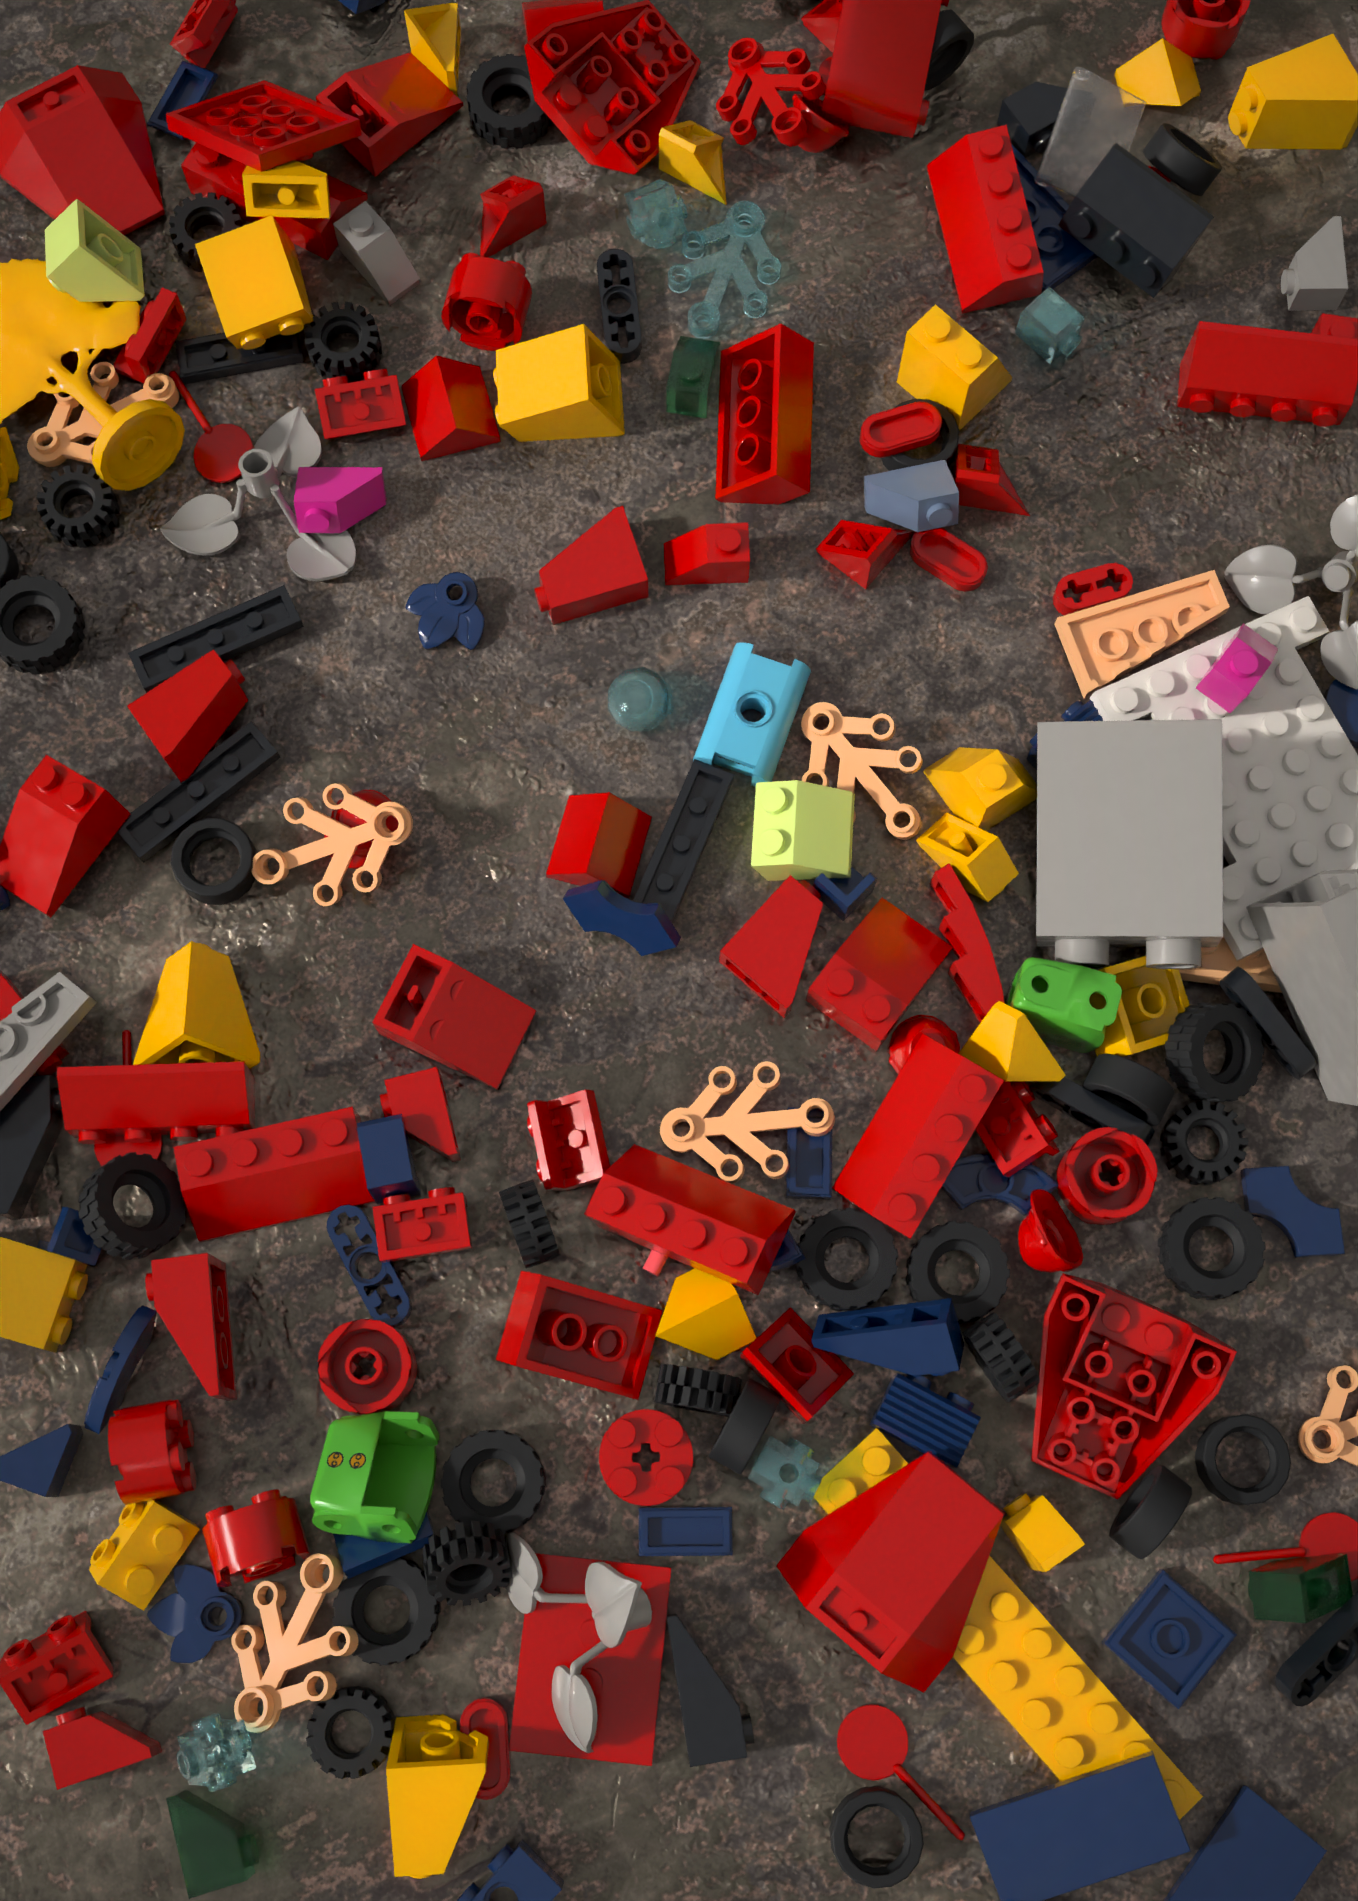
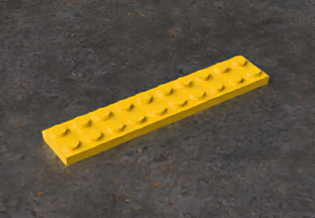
M875 1428L815 1483L808 1492L823 1510L829 1514L904 1467L908 1462L885 1436ZM989 1555L952 1658L1059 1781L1153 1750L1180 1820L1203 1796Z

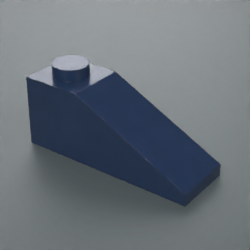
M952 1298L820 1314L811 1339L814 1348L913 1376L927 1374L943 1376L953 1371H959L964 1350V1341Z

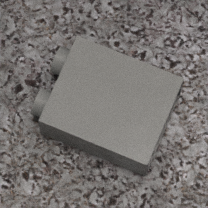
M1222 719L1037 722V946H1055V961L1091 969L1109 967V947H1146V967L1192 969L1201 967V947H1217L1223 938Z
M1358 869L1322 871L1247 906L1246 909L1303 1043L1317 1062V1066L1314 1069L1328 1101L1358 1106Z

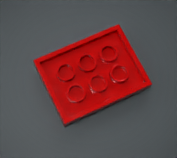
M266 80L165 114L168 130L261 172L293 160L304 161L311 159L317 151L362 135L359 118Z
M535 1553L543 1573L540 1587L545 1592L585 1594V1579L588 1567L598 1561L605 1562L621 1574L642 1583L641 1589L646 1593L650 1601L652 1619L648 1626L627 1632L619 1646L614 1648L608 1647L581 1669V1675L589 1682L596 1698L598 1715L596 1734L591 1745V1749L594 1752L586 1753L579 1749L562 1729L554 1711L551 1691L552 1678L557 1666L565 1665L570 1669V1665L574 1660L601 1642L592 1617V1610L588 1603H543L537 1600L535 1611L524 1614L509 1751L652 1766L671 1567Z

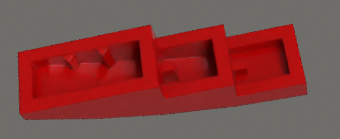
M949 863L934 872L930 885L949 913L944 916L939 930L948 944L953 947L952 950L958 957V960L952 963L948 975L981 1023L995 1003L998 1001L1005 1003L1003 989L985 931L972 901Z

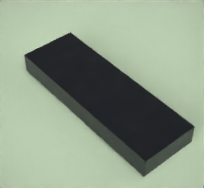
M225 332L175 341L181 379L184 384L303 363L304 358L299 332L292 335L278 334L265 339V344L250 350L237 349L226 338Z

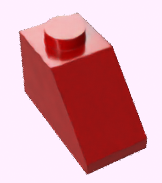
M748 522L705 524L664 543L665 585L748 583L750 569Z
M433 1067L384 1080L387 1093L380 1094L384 1117L402 1114L407 1136L451 1162L460 1161L461 1156L442 1076L438 1068Z
M85 1706L56 1716L58 1726L43 1731L57 1790L151 1758L162 1752L161 1744L157 1740L103 1711L87 1716Z

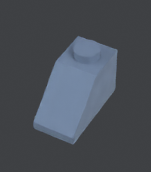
M946 460L864 476V504L868 514L916 532L958 524L959 491Z

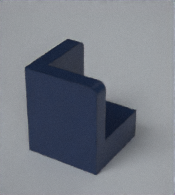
M851 866L850 878H827L821 873L815 879L814 887L821 895L819 900L844 921L873 892L877 878L871 872L864 878Z
M62 1207L50 1242L39 1240L36 1247L95 1266L101 1248H98L93 1243L94 1240L91 1236L87 1235L83 1227L85 1226L79 1217L78 1210L69 1207Z

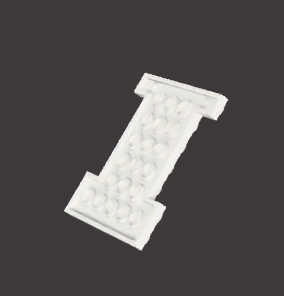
M1309 596L1245 624L1277 647L1278 651L1273 662L1250 694L1231 713H1228L1197 690L1196 686L1240 627L1101 688L1090 697V700L1094 702V707L1098 709L1099 715L1102 716L1103 721L1222 719L1223 855L1229 863V866L1223 868V937L1237 961L1263 949L1246 909L1247 906L1322 871L1358 869V755L1297 652L1298 649L1324 638L1330 632Z

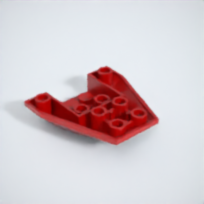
M650 0L552 23L531 39L524 47L534 99L539 107L589 164L633 175L659 154V133L661 128L673 125L701 64L699 58Z
M77 65L5 102L0 111V176L54 220L76 199L84 203L123 235L165 214L143 106L123 73Z
M1062 1273L1043 1318L1038 1374L1040 1383L1037 1385L1031 1461L1118 1500L1219 1393L1237 1353L1236 1349L1191 1322L1108 1285Z
M929 1450L808 1526L776 1567L805 1609L881 1674L924 1693L954 1656L1004 1512Z

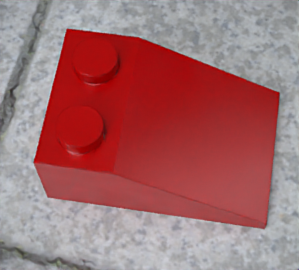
M46 755L21 786L0 844V886L51 918L131 813L106 789Z
M882 897L836 951L809 987L805 1001L877 1052L953 947Z
M209 1253L151 1260L152 1273H147L145 1277L148 1300L154 1301L155 1309L208 1395L226 1401L237 1400L226 1263Z
M521 1271L496 1360L638 1400L663 1310L542 1274Z

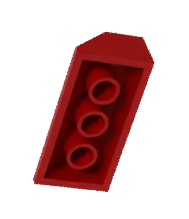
M1007 125L967 134L927 164V172L962 314L1041 295L1044 276Z
M195 143L181 164L191 194L195 195L202 192L204 198L208 197V192L216 193L218 200L221 196L228 198L230 204L233 203L236 206L240 217L250 223L266 218L246 216L242 174L247 165L199 143ZM329 175L330 218L274 217L293 244L326 260H329L338 246L333 223L368 199L367 193Z
M1199 321L1180 363L1177 407L1190 408V410L1197 413L1216 411L1231 413L1236 417H1270L1278 422L1306 421L1322 427L1340 425L1352 406L1358 383V338Z
M782 323L721 351L715 500L719 502L779 505L810 493L814 342Z
M922 1034L832 1189L871 1216L911 1239L1004 1080L929 1036Z
M245 1061L57 1067V1080L65 1130L74 1138H78V1142L81 1144L106 1143V1136H124V1141L144 1143L152 1141V1135L170 1134V1139L174 1141H193L198 1139V1133H216V1137L255 1128V1078Z
M353 1106L173 1147L181 1192L198 1241H209L331 1213L343 1205L358 1207L375 1203L367 1189L357 1131V1123L361 1122V1117Z
M634 1144L603 1173L584 1215L604 1230L759 1295L796 1211Z

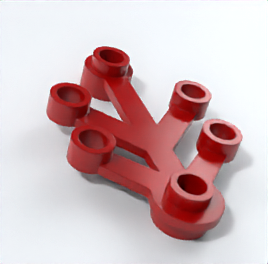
M747 37L736 41L728 52V66L732 76L724 94L716 102V109L722 120L727 122L733 121L730 126V132L737 144H749L757 135V129L753 122L762 101H764L774 117L771 126L778 141L789 147L799 145L806 137L807 123L798 108H787L777 91H801L806 100H816L823 95L826 89L820 73L816 71L806 73L811 63L805 50L802 48H795L791 51H765L763 45L756 42L753 38ZM786 67L789 74H766L763 68ZM749 77L752 85L742 106L738 97Z

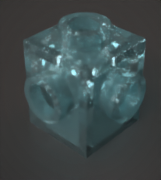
M659 179L624 194L630 211V215L626 216V220L635 240L639 239L640 242L649 247L654 246V249H662L676 243V237L687 232L684 219L688 217L686 206L681 196L675 194L672 184Z
M769 1436L747 1480L763 1488L759 1497L785 1510L788 1503L798 1507L802 1499L810 1503L823 1477L816 1474L820 1463L811 1459L815 1452L813 1449L793 1438H790L787 1444H784ZM783 1465H789L794 1470L795 1476L790 1483H786L780 1478L779 1472Z
M220 1713L208 1715L193 1721L192 1731L177 1736L180 1750L177 1752V1763L182 1776L188 1779L189 1785L208 1786L210 1792L217 1791L237 1782L236 1776L256 1768L251 1739L243 1719H221Z

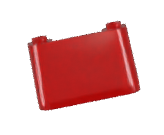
M843 0L820 116L830 122L913 138L917 124L924 126L930 101L923 99L940 7H948L949 0Z

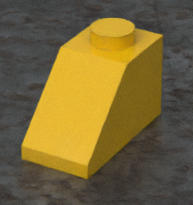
M296 160L262 172L246 166L242 174L246 216L268 217L272 215L273 217L330 218L327 173Z
M947 812L916 840L919 846L941 868L950 863L965 891L986 902H989L994 896L1001 893L1005 886L1019 874L998 836Z
M1024 1493L1003 1508L1007 1516L1002 1519L1000 1526L1030 1570L1047 1572L1085 1545L1080 1536L1043 1495H1035L1030 1499L1028 1494Z

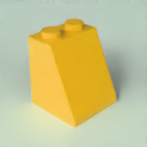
M1330 34L1247 67L1227 117L1229 127L1232 133L1240 138L1245 149L1341 150L1346 148L1358 126V74L1335 35Z
M272 215L195 244L226 338L237 349L250 350L258 348L265 344V339L278 334H296L304 329L305 324L314 321L294 244Z
M936 304L906 333L897 383L916 399H929L943 405L954 416L959 431L1012 380V376L999 358Z
M585 324L496 350V368L493 370V377L498 390V405L495 407V416L499 426L505 429L518 442L614 437L625 434L620 361Z
M0 1237V1337L56 1353L59 1344L63 1345L71 1332L72 1318H69L74 1301L80 1300L85 1292L88 1282V1274L85 1273L87 1265L71 1258Z

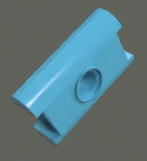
M740 642L734 646L693 761L696 759L711 766L715 764L752 777L751 786L756 787L758 782H772L811 669L797 659H794L791 667L753 654V644ZM747 709H755L762 714L763 718L759 721L751 722L744 719L741 713Z

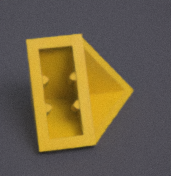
M446 3L404 10L411 53L458 97L461 23L458 3Z
M1163 38L1115 71L1123 108L1145 104L1182 106L1193 97L1200 96L1201 93L1192 57Z
M692 120L662 127L659 133V170L727 205L721 146L724 137Z
M1001 1001L992 1006L958 1053L1005 1081H1061L1066 1076L1025 1014Z
M696 1268L675 1278L655 1335L656 1337L716 1361L752 1343L756 1339L739 1295L731 1283Z

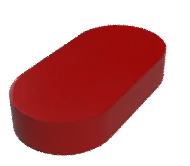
M920 401L873 414L866 418L862 424L860 444L866 453L878 458L892 456L929 445L937 439L942 425L941 414L932 404Z
M942 527L915 532L912 537L910 555L918 566L959 591H972L981 586L985 579L988 565L986 558L980 551Z
M482 1697L472 1701L464 1709L460 1719V1732L469 1735V1733L476 1730L488 1736L489 1749L486 1773L475 1798L489 1800L499 1796L506 1789L511 1778L509 1717L505 1707L499 1701L490 1697Z

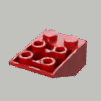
M411 52L346 72L316 96L317 102L360 119L362 135L341 144L375 177L464 106L463 102Z
M413 944L372 1023L380 1035L498 1090L537 1011L454 962Z

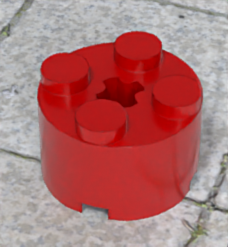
M1167 0L1161 21L1165 40L1190 57L1220 59L1236 41L1251 0Z
M475 253L464 254L461 262L453 270L441 314L442 322L446 329L450 332L451 327H453L461 334L460 341L481 350L496 351L505 348L506 343L514 341V345L518 343L522 336L532 298V288L525 277L526 269L523 265L515 261L503 262L493 258L481 257Z
M1098 1128L1086 1133L1064 1153L1057 1165V1188L1065 1206L1081 1221L1087 1224L1111 1225L1125 1220L1148 1203L1157 1180V1164L1150 1148L1139 1137L1117 1128ZM1111 1171L1114 1179L1110 1182H1102L1098 1174Z
M360 1319L338 1326L325 1339L318 1356L319 1382L324 1394L339 1408L358 1415L391 1411L399 1406L412 1390L418 1367L413 1348L408 1340L390 1325L373 1319ZM363 1358L369 1361L376 1358L373 1366L377 1371L372 1377L368 1375L359 1377L363 1369L358 1364Z
M169 1399L113 1411L115 1416L110 1417L108 1424L109 1456L111 1466L118 1465L119 1471L124 1478L114 1482L118 1495L125 1505L181 1495L196 1489L195 1469L193 1463L188 1462L187 1448L194 1447V1432L190 1419L183 1420L182 1408L178 1399Z
M652 1409L635 1410L618 1418L606 1431L599 1450L600 1471L607 1486L622 1500L639 1506H654L673 1498L686 1484L693 1465V1449L684 1428L668 1414ZM641 1445H650L651 1451L660 1455V1461L652 1463L651 1471L648 1472L642 1471L640 1463L633 1462V1454L641 1453Z
M274 1489L253 1496L251 1498L252 1505L234 1510L233 1505L216 1508L205 1514L207 1524L202 1528L218 1587L232 1586L230 1577L243 1575L244 1583L272 1576L296 1566L295 1555H299L304 1560L310 1556L294 1498L281 1496L279 1489Z

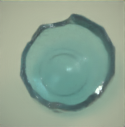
M639 667L625 670L612 682L608 689L609 712L618 725L630 731L656 729L665 717L673 712V690L660 673L649 668Z

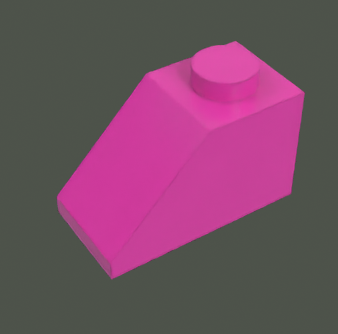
M382 467L298 468L293 502L299 533H342L386 505L387 498Z
M1243 623L1198 683L1196 689L1228 713H1231L1250 694L1269 668L1278 648Z

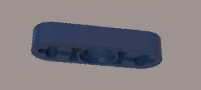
M343 1205L336 1208L328 1217L327 1232L371 1317L374 1320L385 1322L393 1328L402 1325L411 1314L412 1302L392 1262L382 1263L380 1273L372 1279H364L357 1272V1263L363 1255L369 1253L378 1255L376 1232L366 1214L356 1206ZM344 1216H348L352 1220L359 1218L360 1223L355 1226L359 1239L365 1242L370 1237L372 1240V1244L356 1248L349 1256L346 1249L354 1248L355 1246L348 1235L345 1233L338 1235L337 1232L343 1226L341 1218ZM389 1276H391L393 1283L384 1285L385 1289L393 1299L401 1298L402 1303L397 1306L399 1314L394 1318L387 1313L379 1314L378 1309L383 1307L384 1302L378 1291L375 1290L370 1296L367 1293L368 1288L380 1286Z

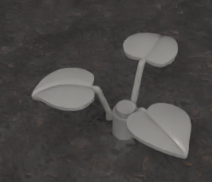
M299 406L273 423L257 440L254 449L245 452L240 457L238 466L243 479L236 482L238 493L234 510L226 498L216 494H203L186 502L170 521L160 527L164 537L183 551L202 556L219 554L229 549L239 538L240 533L234 521L238 520L242 515L246 491L258 498H269L273 495L293 529L300 536L287 549L288 565L297 576L308 581H324L341 577L353 570L357 560L355 544L347 530L342 533H299L297 518L280 491L279 477L282 472L288 476L297 477L299 467H315L322 456V444L319 436Z
M1357 494L1346 499L1336 508L1330 522L1331 536L1335 544L1349 551L1336 554L1324 568L1318 567L1314 571L1302 575H1294L1298 564L1294 552L1280 545L1267 544L1243 552L1225 570V580L1239 600L1250 610L1260 614H1269L1291 604L1296 594L1294 583H1303L1315 578H1322L1324 585L1329 590L1342 592L1343 601L1339 621L1342 630L1332 631L1323 638L1320 653L1323 664L1328 672L1341 683L1354 689H1358V620L1349 626L1348 617L1351 596L1354 594L1352 586L1358 581Z
M513 1532L508 1533L506 1539L512 1568V1578H509L506 1590L513 1605L521 1613L528 1614L534 1612L537 1600L543 1603H588L592 1610V1617L601 1642L574 1660L570 1665V1669L565 1665L555 1668L551 1693L555 1714L565 1734L582 1751L586 1753L594 1752L591 1749V1745L597 1729V1704L589 1682L581 1675V1669L608 1647L614 1648L619 1646L627 1632L648 1626L652 1619L650 1601L646 1593L641 1589L642 1583L621 1574L611 1565L601 1561L592 1563L588 1567L585 1579V1594L547 1593L540 1587L543 1573L535 1552L519 1535Z

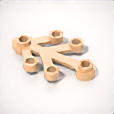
M99 362L92 367L90 375L94 381L93 388L107 401L111 389L117 386L119 377L111 363ZM154 373L147 377L143 389L110 406L119 412L131 403L153 399L164 401L173 408L179 401V392L171 377L162 373ZM110 374L107 378L100 379L102 375ZM64 392L54 394L57 403L47 426L36 430L28 440L27 449L30 456L35 462L46 467L58 466L66 459L93 465L92 455L95 442L89 446L75 442L86 436L97 438L103 427L85 408L81 413L79 421L67 426L72 409L80 403L71 395L63 397L66 394Z
M819 702L811 705L803 714L801 721L804 735L812 742L809 770L803 775L802 781L809 782L811 777L819 775L823 779L822 785L829 787V779L825 774L830 745L840 758L837 789L854 793L855 780L857 778L886 813V827L895 838L908 840L916 836L920 831L922 823L919 813L909 804H900L870 767L900 769L906 774H913L921 768L923 763L920 752L912 746L902 747L899 751L853 747L843 734L872 735L875 740L881 742L890 740L896 731L892 718L883 713L877 714L872 718L845 717L831 703ZM820 716H827L830 720L828 727L824 730L815 728V721ZM880 721H887L890 724L889 731L883 735L875 733V725ZM907 753H913L917 756V761L912 767H904L901 764L902 757ZM854 810V821H853V823L855 822V819H856L855 810ZM900 813H907L910 816V823L904 828H899L895 825V818Z
M334 783L328 785L323 791V801L328 808L333 810L345 809L367 822L351 828L313 809L312 804L306 798H291L283 807V814L286 820L292 824L302 823L328 837L284 853L278 849L262 850L253 857L252 874L262 884H274L283 881L289 874V869L333 854L322 881L318 882L313 889L314 900L319 905L331 906L338 903L342 897V887L340 884L357 846L373 840L364 865L355 870L352 881L355 888L361 892L374 891L382 882L380 869L391 845L403 843L412 832L413 819L411 813L404 805L398 802H384L375 806L353 795L351 789L346 784ZM335 788L340 789L344 795L341 804H336L332 800L331 794ZM296 802L300 803L304 808V814L300 819L296 818L292 813V807ZM390 815L395 816L399 823L397 830L394 832L390 831L386 826V819ZM271 858H275L280 865L279 871L276 874L272 873L268 868V861ZM364 871L370 872L373 876V884L370 887L365 886L361 881V875ZM324 885H329L333 889L334 895L330 901L322 896Z
M765 1061L755 1067L752 1082L723 1116L705 1118L720 1097L732 1093L737 1085L736 1076L730 1068L726 1066L714 1068L709 1075V1085L689 1108H676L665 1115L661 1122L660 1134L663 1142L671 1150L681 1153L691 1150L695 1151L716 1169L721 1180L731 1184L741 1180L744 1175L745 1169L742 1161L733 1154L725 1155L706 1137L725 1135L757 1161L769 1178L780 1179L789 1170V1161L786 1155L779 1150H771L752 1135L751 1132L801 1127L807 1134L819 1137L831 1131L835 1123V1115L831 1105L820 1098H812L805 1101L799 1109L750 1113L768 1091L778 1087L781 1081L778 1067L772 1062ZM765 1069H771L775 1072V1078L770 1083H762L759 1080L760 1073ZM720 1074H727L731 1077L730 1084L725 1088H719L715 1085V1079ZM814 1108L824 1111V1118L818 1123L810 1122L807 1118L809 1111ZM680 1122H687L690 1125L688 1134L682 1137L675 1135V1126ZM772 1157H779L783 1160V1167L778 1172H771L767 1169V1162ZM729 1161L738 1164L737 1173L731 1177L725 1176L722 1172L724 1164Z
M1342 1365L1334 1367L1329 1371L1327 1383L1330 1390L1321 1414L1318 1417L1309 1418L1301 1425L1298 1432V1445L1301 1452L1313 1462L1330 1463L1340 1458L1358 1467V1446L1347 1441L1358 1436V1410L1354 1417L1339 1422L1348 1393L1353 1392L1358 1387V1374L1352 1367ZM1340 1371L1345 1372L1349 1376L1350 1383L1347 1388H1342L1337 1383L1336 1377ZM1317 1431L1323 1432L1327 1437V1444L1323 1449L1318 1448L1313 1441L1314 1434Z
M313 1554L302 1564L300 1579L306 1590L286 1631L280 1609L286 1600L285 1587L277 1581H262L254 1590L253 1601L256 1607L260 1609L264 1632L257 1625H240L232 1635L231 1643L233 1649L238 1653L245 1687L236 1698L234 1713L237 1721L249 1732L262 1733L273 1728L278 1722L283 1709L308 1700L327 1701L335 1694L337 1687L336 1679L328 1671L310 1672L305 1677L304 1682L280 1689L289 1670L330 1655L349 1656L357 1649L358 1635L349 1626H335L325 1636L302 1644L326 1593L335 1591L343 1580L344 1572L341 1562L333 1555ZM329 1566L330 1574L328 1581L325 1582L323 1571ZM271 1587L274 1592V1597L272 1602L268 1604L266 1601V1593L268 1589ZM249 1631L252 1636V1642L247 1648L244 1638ZM341 1633L346 1637V1643L342 1650L337 1645V1639ZM266 1638L270 1663L263 1675L258 1652L262 1649ZM319 1678L324 1682V1689L320 1695L316 1692L315 1688ZM261 1699L264 1704L262 1715L258 1712V1703Z

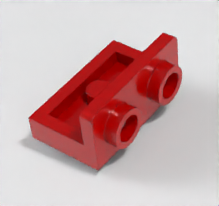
M585 1089L550 1101L534 1100L528 1102L529 1116L527 1118V1126L535 1141L538 1156L536 1170L540 1180L543 1182L544 1188L546 1190L568 1191L600 1181L603 1173L610 1167L594 1090Z

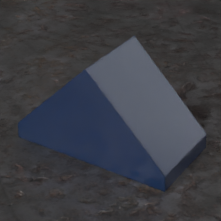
M402 1114L357 1123L367 1189L376 1204L383 1203V1199L389 1196L408 1194L410 1197L421 1195Z
M66 1424L0 1456V1481L44 1497H59L83 1437L81 1426Z

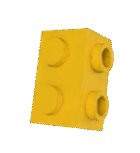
M157 1499L129 1504L124 1507L119 1517V1526L109 1540L104 1539L96 1547L92 1554L91 1566L89 1568L91 1575L98 1585L143 1611L200 1530L195 1523L160 1503Z

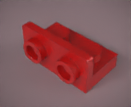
M195 0L170 45L191 64L206 68L238 12V8L235 5L236 0Z
M162 287L156 299L146 304L140 315V328L138 332L129 337L113 364L117 373L143 384L148 376L158 373L187 320L177 293Z
M387 369L364 372V380L348 383L347 376L323 379L324 387L316 388L315 394L325 440L407 426L397 375L389 376Z
M1004 1080L976 1127L977 1133L1000 1171L1008 1178L1045 1153L1054 1156L1060 1152L1054 1142V1139L1058 1137V1133L1044 1114L1038 1116L1031 1102L1035 1100V1096L1025 1081Z
M454 1187L438 1188L428 1191L429 1198L411 1201L408 1194L394 1195L384 1198V1205L372 1207L379 1261L386 1263L472 1249L466 1208L468 1205L464 1193H455Z
M87 1611L74 1617L67 1615L58 1619L47 1629L46 1633L31 1641L28 1639L18 1641L9 1647L1 1658L0 1685L26 1725L113 1677L114 1667L90 1630L91 1618Z

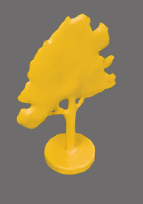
M11 259L8 263H0V425L3 419L16 413L27 402L34 400L36 394L40 391L53 394L64 392L74 397L103 427L94 443L92 462L96 474L105 483L115 490L130 491L144 487L160 477L174 462L182 447L185 432L182 418L164 401L153 399L131 403L117 412L95 391L87 375L89 366L103 348L112 349L126 344L129 337L138 332L141 308L137 301H113L112 305L106 308L103 302H79L67 292L62 293L50 283L46 277V260L24 259L20 261ZM71 351L77 352L79 358L77 370L74 374L67 370L61 362V357ZM54 377L57 381L56 385L48 383L47 379Z

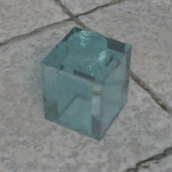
M1048 287L1021 312L1015 334L1051 364L1061 354L1064 356L1071 354L1082 340V336L1079 334L1085 317L1053 289Z

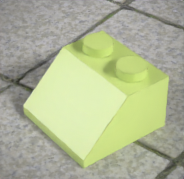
M76 199L45 229L46 277L58 291L62 293L67 292L79 302L140 301L145 296L141 248L80 200Z
M799 780L756 783L751 866L767 881L786 880L790 875L796 880L816 879L821 873L827 878H850L855 794L851 791Z

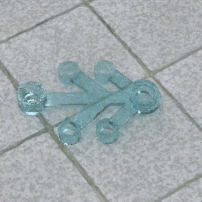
M744 200L735 203L728 210L725 221L701 231L685 233L682 237V253L686 258L695 261L685 265H673L668 271V286L676 293L686 292L691 287L693 280L715 272L704 300L693 304L688 311V330L699 339H708L718 332L720 326V312L718 309L732 276L744 297V313L751 318H760L767 311V296L758 289L741 256L745 243H747L758 262V280L763 284L771 285L780 278L781 263L776 257L772 256L761 235L765 227L764 214L758 205L751 201ZM746 221L749 222L750 225H741L739 223ZM729 238L725 249L701 258L705 253L707 245ZM690 242H697L698 244H700V246L697 248H690L687 244ZM772 267L775 269V272L766 273L762 269ZM677 275H682L686 280L678 282L673 278ZM757 300L761 302L762 305L759 307H752L749 305V302ZM705 321L708 322L710 325L706 327H701L697 324L699 322Z

